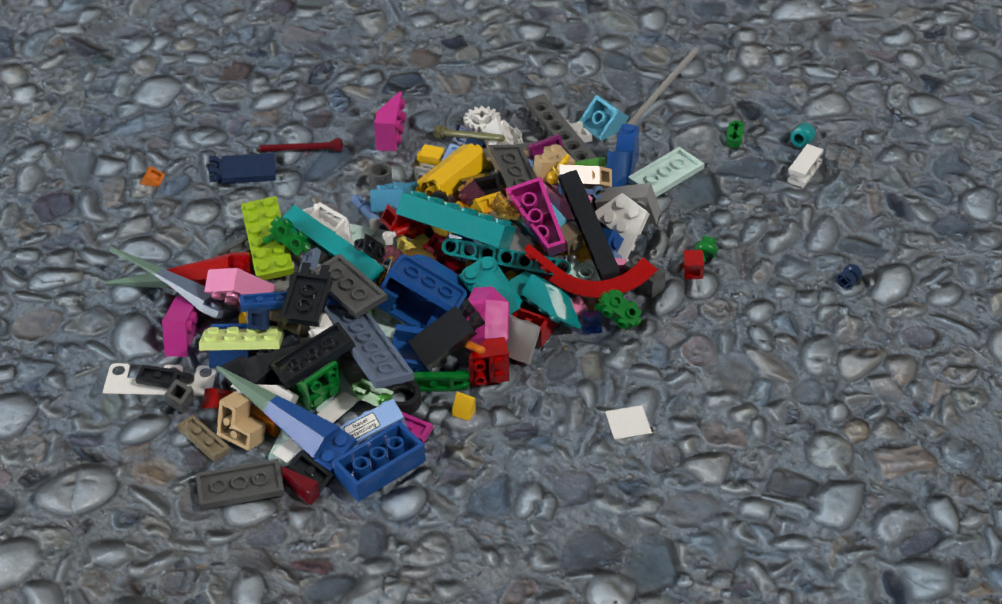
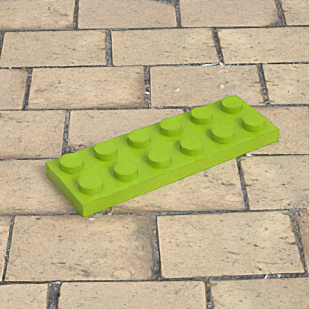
M277 196L242 203L241 208L256 277L269 280L293 274L294 267L290 250L283 243L281 245L278 244L276 240L267 245L263 241L264 237L272 234L269 231L272 227L270 223L276 216L282 217Z

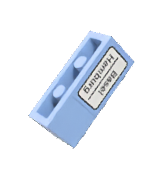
M391 399L370 411L364 412L353 420L346 421L340 428L357 439V444L354 446L356 447L399 421L406 427L408 426L394 399Z

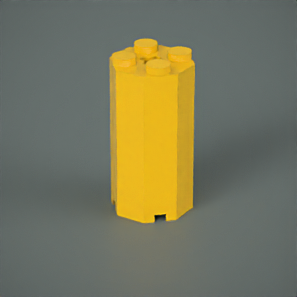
M472 143L462 145L417 181L419 185L415 191H420L430 196L436 190H442L443 193L446 192L447 196L451 194L458 199L464 194L461 178L487 173L491 165L480 145H473Z

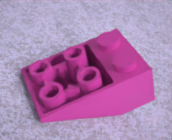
M401 91L376 112L374 121L376 150L397 151L398 145L402 143L401 133H404L406 112H403V109H405V99H402Z

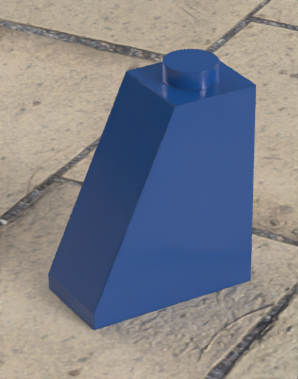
M622 123L618 132L616 151H631L628 176L633 174L638 162L640 126Z

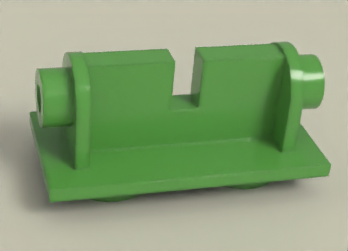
M361 378L360 382L353 383L351 387L356 398L377 407L381 403L391 400L394 395V391L387 388L375 389L370 381Z

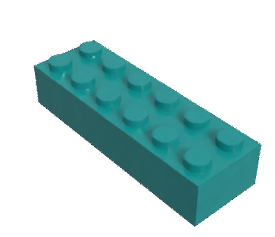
M410 190L409 193L402 192L396 214L498 248L511 247L516 231V226L511 225L512 221L502 218L494 219V216L491 214L477 213L478 210L460 207V204L443 201L444 199L435 196H427L426 193Z

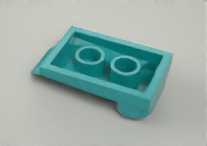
M486 256L466 267L459 275L460 280L470 294L473 288L492 286L509 302V314H513L521 309L520 305L523 301L493 257Z

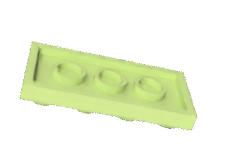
M269 326L268 330L248 329V327L247 329H239L238 327H228L227 329L210 327L203 332L199 341V351L280 349L284 337V329L277 326Z

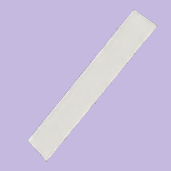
M344 391L317 415L334 423L354 406L359 399ZM289 438L272 453L287 463L302 449Z

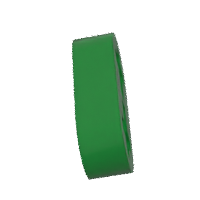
M731 121L728 124L726 144L731 148L740 147L742 144L744 124L742 122Z

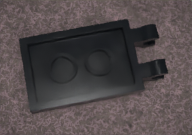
M303 262L300 272L293 273L280 314V322L314 327L320 326L333 283V278L330 276L331 272H329L330 265L322 264L319 275L311 274V263Z
M465 299L459 309L454 306L408 342L430 371L476 336L477 333L474 330L483 326L485 321L471 302ZM471 315L469 321L467 322L465 318Z

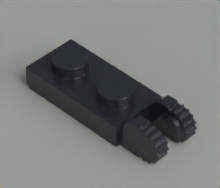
M142 365L135 380L136 384L169 389L175 379L191 384L194 382L195 377L191 373L176 369Z

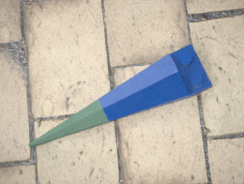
M216 366L223 376L264 412L307 455L331 473H333L332 460L348 452L357 444V439L342 430L340 426L220 366Z

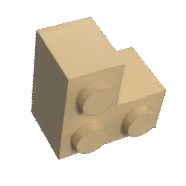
M554 144L544 147L542 155H535L533 171L536 177H541L543 182H548L547 174L553 171L552 168L557 167L561 159L568 153L560 145ZM570 156L566 165H575V160Z
M234 391L219 401L217 436L250 451L264 441L266 424L250 417L251 400Z

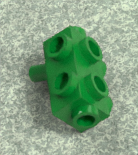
M276 216L270 223L272 227L269 231L272 234L263 238L266 245L275 240L280 245L283 243L296 256L300 252L306 253L311 247L307 240L308 236L304 232H298L288 218L284 219Z
M611 289L608 292L604 291L598 299L600 302L594 306L596 311H601L605 317L610 318L626 331L640 324L642 318L639 316L642 311L638 309V304L623 298L621 291Z

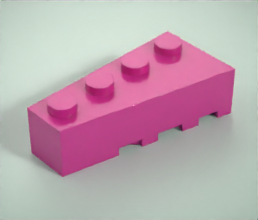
M538 177L506 188L507 198L547 255L550 257L567 251L565 239L542 178Z

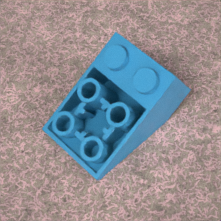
M392 182L376 185V189L370 190L371 212L384 211L387 204L398 208L402 192L409 193L410 190L415 191L419 184L417 182Z

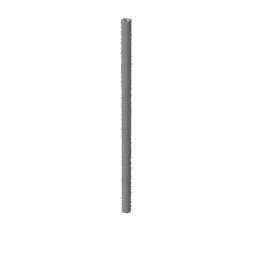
M694 47L626 124L634 125L698 54L699 48Z

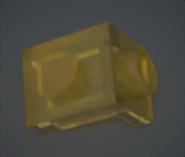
M498 192L492 202L491 209L502 219L518 220L520 213L513 205L508 204L509 201L502 193Z

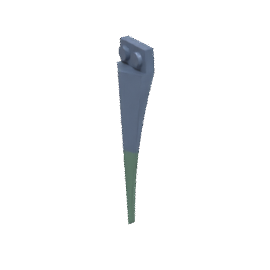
M110 246V252L150 272L176 290L200 312L216 319L237 318L239 310L232 308L233 305L225 304L224 300L212 298V295L204 292L205 286Z

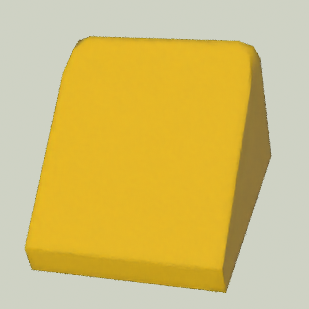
M457 392L452 415L470 421L476 412L475 397Z

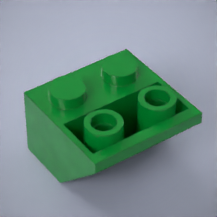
M336 361L328 363L292 386L293 392L299 395L297 402L308 411L320 406L324 401L335 396L340 391L338 364Z

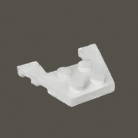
M621 193L596 210L595 213L600 223H603L609 229H613L624 238L618 253L622 256V259H626V262H628L629 254L636 246L634 243L638 235H641L650 214L625 194Z

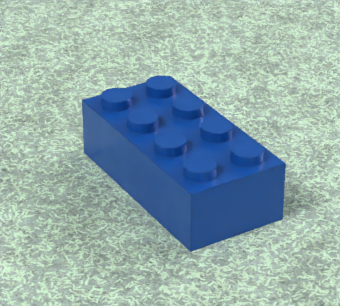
M399 421L332 460L334 478L359 502L426 461L425 445Z

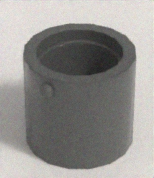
M380 162L370 166V189H376V185L393 182L392 168L389 164Z

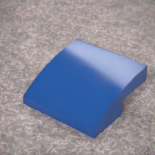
M608 151L606 168L612 169V187L627 185L631 151Z

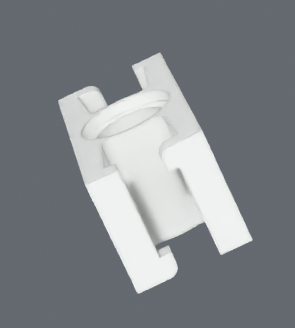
M807 144L790 166L788 173L791 176L788 177L787 183L804 188L822 164V159L819 157L822 156L824 149Z

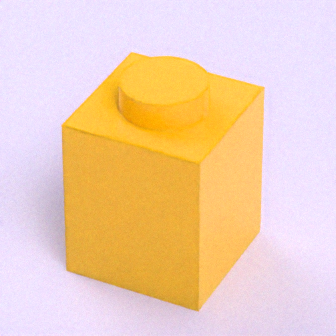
M424 144L422 150L418 151L417 154L419 166L421 163L438 165L445 154L444 148Z

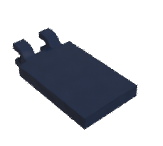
M275 153L222 156V159H219L217 156H209V163H215L210 164L209 174H215L210 175V182L222 180V184L276 181Z

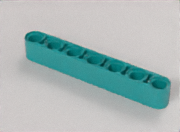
M293 205L284 214L283 218H288L298 232H304L308 236L307 240L332 258L341 254L374 283L385 272V269L378 262L361 250H356L352 244L296 205Z
M454 238L445 239L442 243V250L447 255L478 261L484 257L483 252L490 248L493 251L492 257L497 261L498 265L547 274L540 269L537 260L534 262L530 260L528 266L521 265L520 260L527 252L498 248ZM451 241L456 244V249L453 252H449L446 248L447 244ZM468 245L474 247V253L471 256L465 253V248ZM505 252H509L512 256L511 261L508 263L502 260V255ZM545 256L557 267L560 263H566L568 266L566 273L570 274L571 264L568 261Z

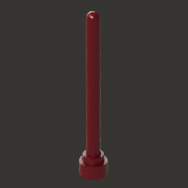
M334 138L331 142L259 146V151L261 152L331 149V151L335 152L343 151L342 138Z

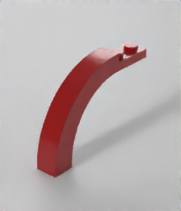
M528 244L524 249L527 252L525 254L526 257L533 262L535 260L542 264L540 268L547 274L553 273L549 281L568 292L585 297L597 298L604 291L608 292L611 289L626 293L644 283L658 270L642 257L635 266L622 275L608 280L590 281L576 278L564 272L531 244Z

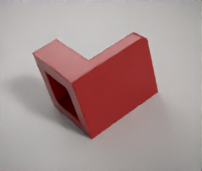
M684 250V279H703L704 258L702 250Z
M206 388L202 408L219 410V401L233 392L218 388Z

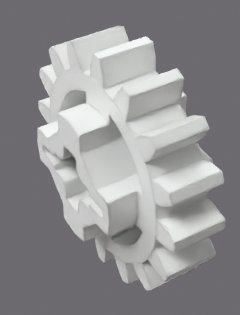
M483 106L479 109L474 107V110L469 109L468 113H465L463 122L465 129H468V131L482 133V129L495 117L501 120L499 112H496V109L490 110L489 106L486 109Z

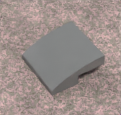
M509 314V341L507 342L509 358L531 364L541 327L528 320H521Z

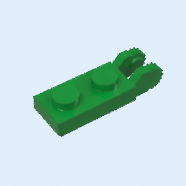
M457 370L455 372H414V381L418 383L421 392H444L470 388V381H468L470 374L466 370Z

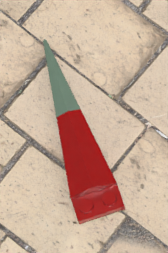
M250 252L228 253L166 269L203 286L206 285L208 270L239 268L254 275ZM151 273L108 280L105 283L106 285L172 288Z

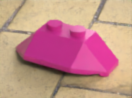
M492 286L473 288L468 300L483 318L485 324L474 330L477 335L469 341L480 345L485 339L505 337L507 344L509 341V302Z

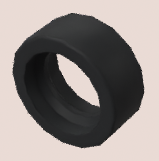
M411 380L403 384L385 387L394 391V395L406 392L414 396L404 402L395 401L401 412L410 415L419 409L421 405V388L415 381Z

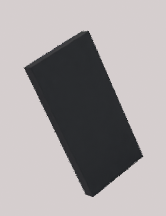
M337 322L277 359L270 366L285 388L288 389L356 347V345L340 323Z

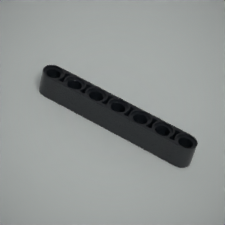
M577 170L558 175L560 186L579 231L582 233V238L600 280H608L621 275L619 266Z

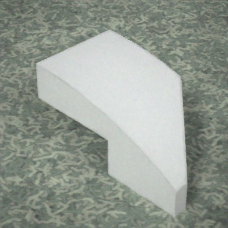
M582 121L569 123L584 143L592 141V134L586 128H583Z

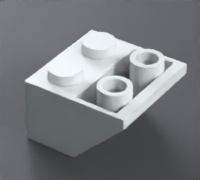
M497 117L482 129V133L505 136L503 142L484 140L486 148L488 145L524 143L522 133L517 128H512L505 120H500Z

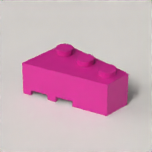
M183 296L175 297L162 320L165 356L188 357L197 322L202 314Z

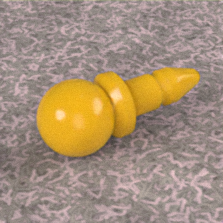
M565 155L558 165H566L570 155ZM558 165L553 167V171L547 174V181L551 185L558 184Z

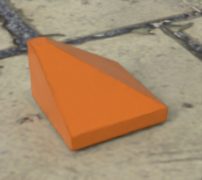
M149 166L140 184L159 187L166 174Z

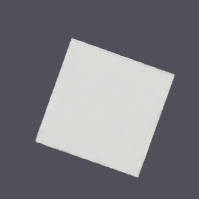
M642 405L605 411L614 439L652 433Z

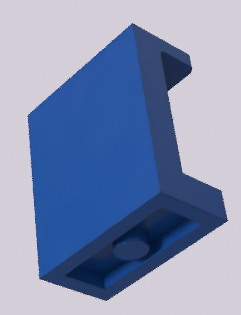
M396 324L391 343L413 372H431L432 369L430 371L427 369L408 342L423 331L424 328Z

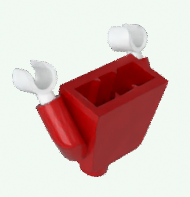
M387 204L380 219L372 218L369 221V227L372 231L380 229L379 223H383L390 230L382 234V242H385V245H392L393 237L405 236L414 239L416 235L419 236L426 232V227L421 225V222L396 214L397 208L390 204Z

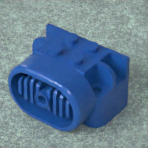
M400 255L390 268L380 287L387 293L388 300L376 307L408 326L425 329L454 306L459 309L467 296V292L459 276L434 259L425 255Z

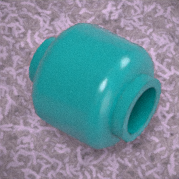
M809 123L798 124L790 133L791 142L799 148H804L807 144H811L816 137V131Z

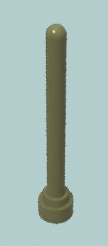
M436 125L433 129V136L436 139H444L450 136L499 142L505 140V136L500 134L450 130L444 125Z

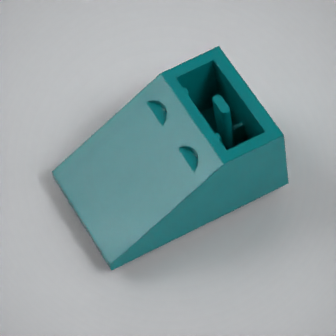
M531 274L521 292L527 298L526 302L535 307L537 305V310L546 315L549 314V318L554 322L559 323L562 321L561 323L570 329L572 326L580 329L581 325L568 292L550 281Z

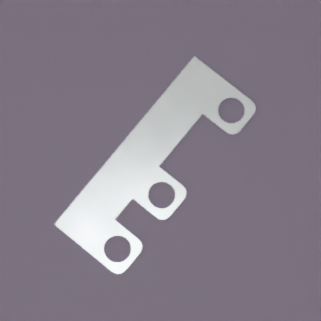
M114 363L109 367L102 393L164 395L168 389L136 384L135 378H127L130 369L129 364ZM165 365V366L163 367V368H172V367H174V368H177L178 370H180V371L183 372V366H182V365ZM117 366L125 368V372L121 375H115L112 371ZM209 366L197 367L194 382L189 383L193 388L194 396H204L206 388H213L217 368H209ZM205 368L212 370V374L209 377H201L199 372Z

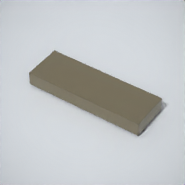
M194 415L177 425L178 430L214 463L231 452L230 446Z

